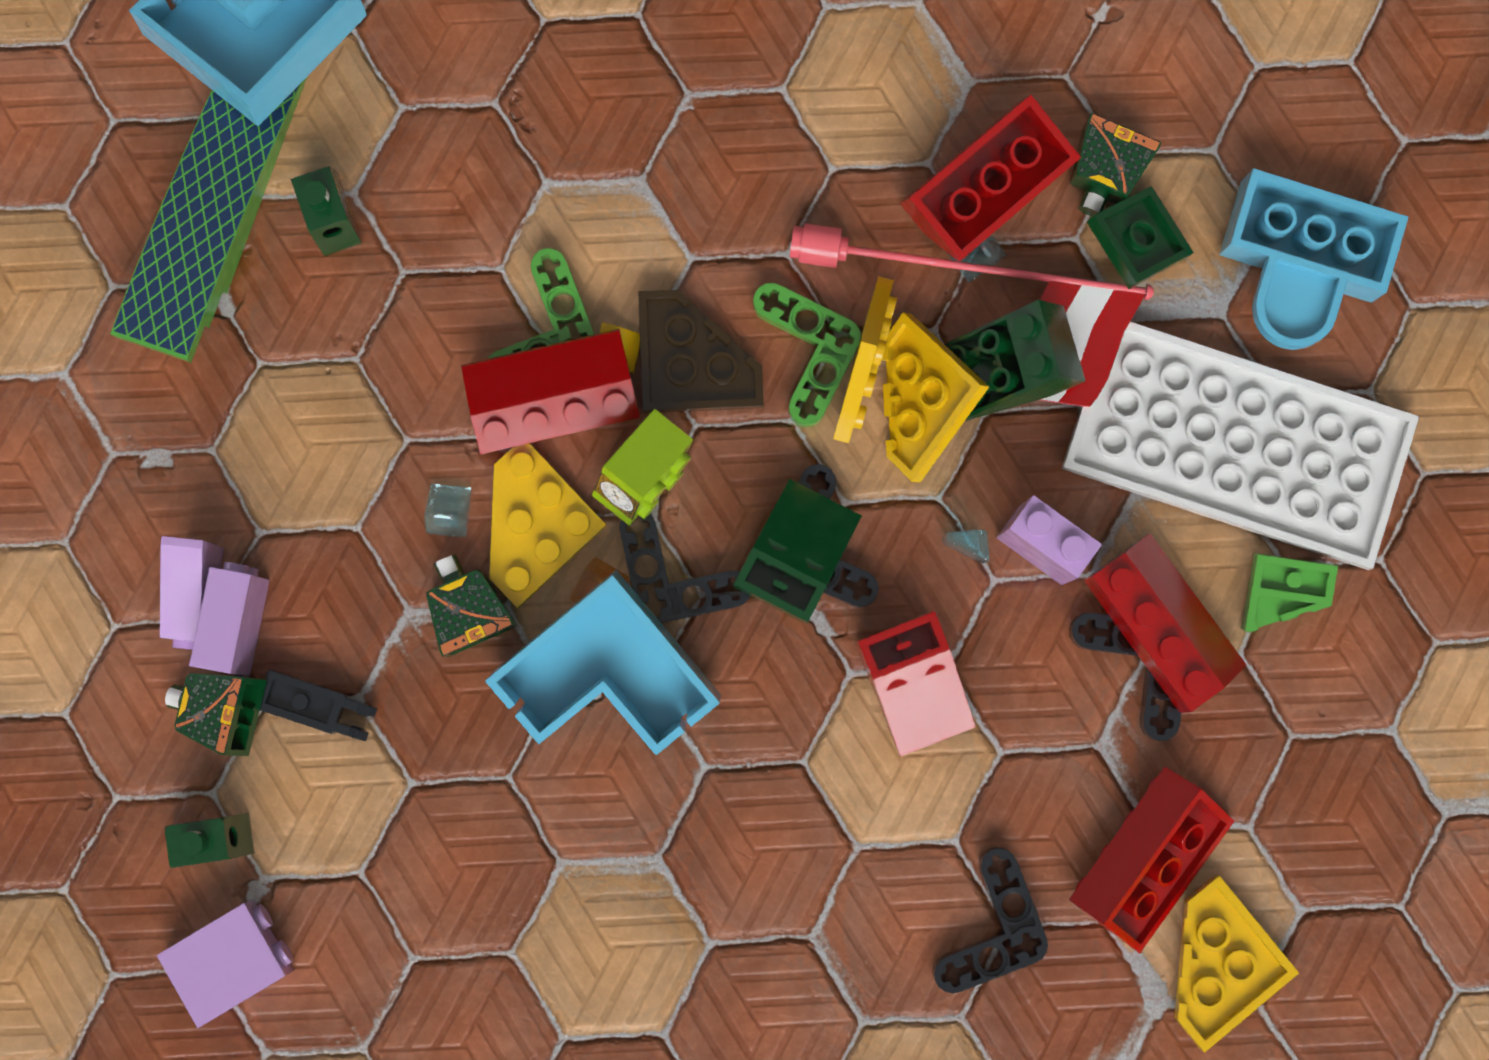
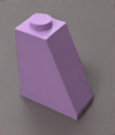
M162 536L160 555V638L172 639V648L193 649L209 568L221 569L224 547L203 540Z

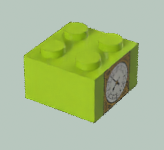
M654 409L603 466L592 496L629 526L638 516L645 519L658 504V497L665 488L670 491L684 474L682 470L691 459L687 452L693 439Z

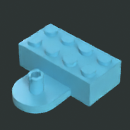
M1253 168L1240 183L1219 255L1262 268L1252 305L1253 319L1257 329L1266 340L1280 348L1290 350L1304 349L1317 343L1330 332L1336 321L1343 294L1372 303L1387 293L1409 217Z

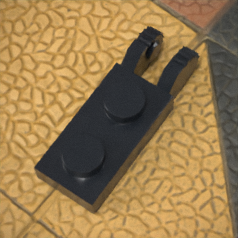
M268 669L265 678L267 680L260 707L261 711L330 734L337 732L358 740H367L369 732L365 731L364 728L339 723L344 708H347L365 717H375L378 708L349 699L346 694Z

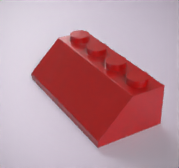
M1029 95L1011 107L899 204L927 237L960 262L1081 157L1034 97Z
M620 329L461 365L470 417L480 455L640 418Z
M1150 533L1083 580L1180 713L1192 712L1223 690L1247 666Z
M1164 767L1160 774L1150 782L1147 792L1134 810L1125 817L1123 825L1111 842L1102 849L1098 860L1091 870L1079 881L1069 901L1140 954L1232 826L1234 820L1200 787Z

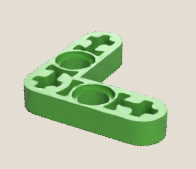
M542 249L534 255L531 261V271L553 330L495 351L487 359L529 350L538 345L546 346L572 340L568 326L566 325L560 330L558 325L572 323L580 316L583 318V321L575 322L579 335L581 337L594 335L562 253L556 249ZM550 259L553 264L560 263V266L555 268L559 283L562 284L565 280H568L569 284L556 286L546 293L544 289L551 288L552 284L546 272L539 273L538 271L544 268L543 261ZM562 294L570 295L575 300L574 309L567 315H559L552 308L554 299Z
M766 283L757 289L753 298V307L756 315L763 321L817 347L790 400L788 408L789 416L796 425L804 428L813 427L823 418L858 349L861 339L860 329L850 319L779 284ZM772 293L777 294L778 303L786 308L789 306V301L797 303L790 312L789 321L781 320L784 317L785 311L777 307H773L770 312L765 311L764 302L761 300L762 296L769 298ZM802 310H811L818 317V325L809 331L801 330L795 322L796 315ZM825 318L832 321L828 329L836 333H840L843 328L850 331L849 339L854 342L852 344L845 343L840 348L835 345L836 337L827 332L825 333L824 340L818 338L817 336L823 330ZM820 363L831 364L836 370V378L829 384L819 383L813 376V369L816 365ZM808 383L814 390L828 393V395L824 399L818 394L813 408L818 413L816 416L809 414L804 419L799 416L800 408L795 405L797 402L805 403L811 390L804 389V386Z

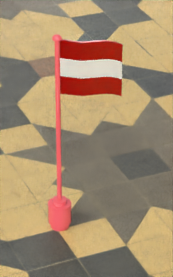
M804 223V227L794 226L790 258L799 259V263L837 268L838 260L846 261L847 254L1049 282L1039 300L1064 306L1086 381L1053 396L1040 399V401L1090 407L1098 398L1109 378L1127 326L1143 298L1148 300L1154 294V289L1149 284H1146L1145 288L1135 286L1128 289L1123 284L848 246L849 237L841 236L842 228Z

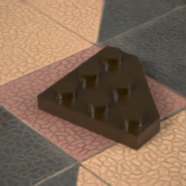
M679 290L638 291L643 413H651L654 409L658 412L764 408L761 364L742 350L727 333L698 310Z

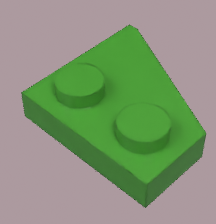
M1254 553L1241 629L1253 632L1258 630L1259 627L1277 621L1284 622L1296 618L1302 613L1308 611L1315 612L1332 606L1338 566Z

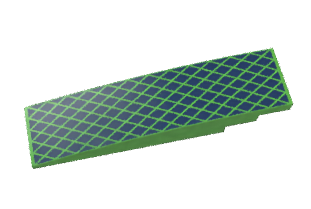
M307 77L259 126L255 125L213 90L211 91L151 228L110 333L112 336L190 363L192 362L204 327L210 328L222 293H228Z

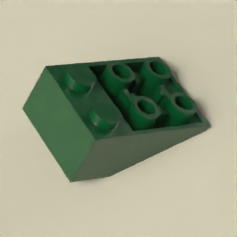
M1038 299L944 344L989 386L965 421L1047 398L1086 381L1063 305Z
M789 479L734 582V588L807 624L862 515Z

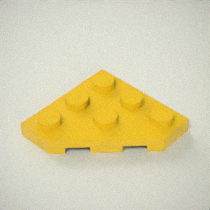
M878 276L833 438L835 440L849 443L853 428L860 430L862 428L867 406L861 405V400L863 396L871 398L877 370L883 358L897 302V297L890 296L894 280Z
M903 312L888 334L882 358L883 361H886L887 384H883L884 416L889 417L890 440H885L886 457L911 482L921 483L989 386L916 317Z
M530 443L512 447L494 464L489 579L519 609L607 527Z
M1216 874L1184 900L1174 1018L1199 1049L1205 1053L1299 974L1224 880Z

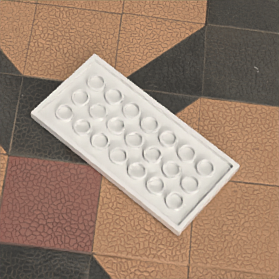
M1130 322L1124 332L1109 378L1098 398L1090 407L1081 406L1061 469L1366 570H1371L1374 568L1419 416Z

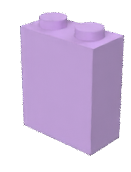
M1034 495L1017 508L996 537L1060 585L1078 579L1102 546L1101 543Z
M224 562L223 569L209 568L189 666L250 676L270 581L258 577L259 569L231 562Z
M254 899L241 904L156 955L197 1028L294 971L290 964L293 962L291 951L284 941L276 940L270 929L273 926L271 916L262 904L257 906Z

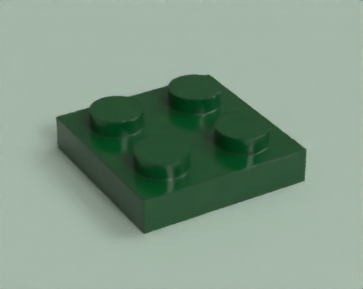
M1152 186L1093 215L1087 221L1090 229L1128 289L1184 261L1194 253Z

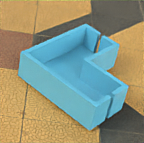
M139 0L129 10L140 31L147 39L257 126L367 16L361 0H171L175 6L172 11L166 0Z
M617 570L501 664L485 680L508 709H511L520 697L523 699L525 704L519 708L515 717L538 744L603 692L655 755L685 732L686 723L692 727L720 704L721 699L719 691ZM687 713L685 721L682 717Z

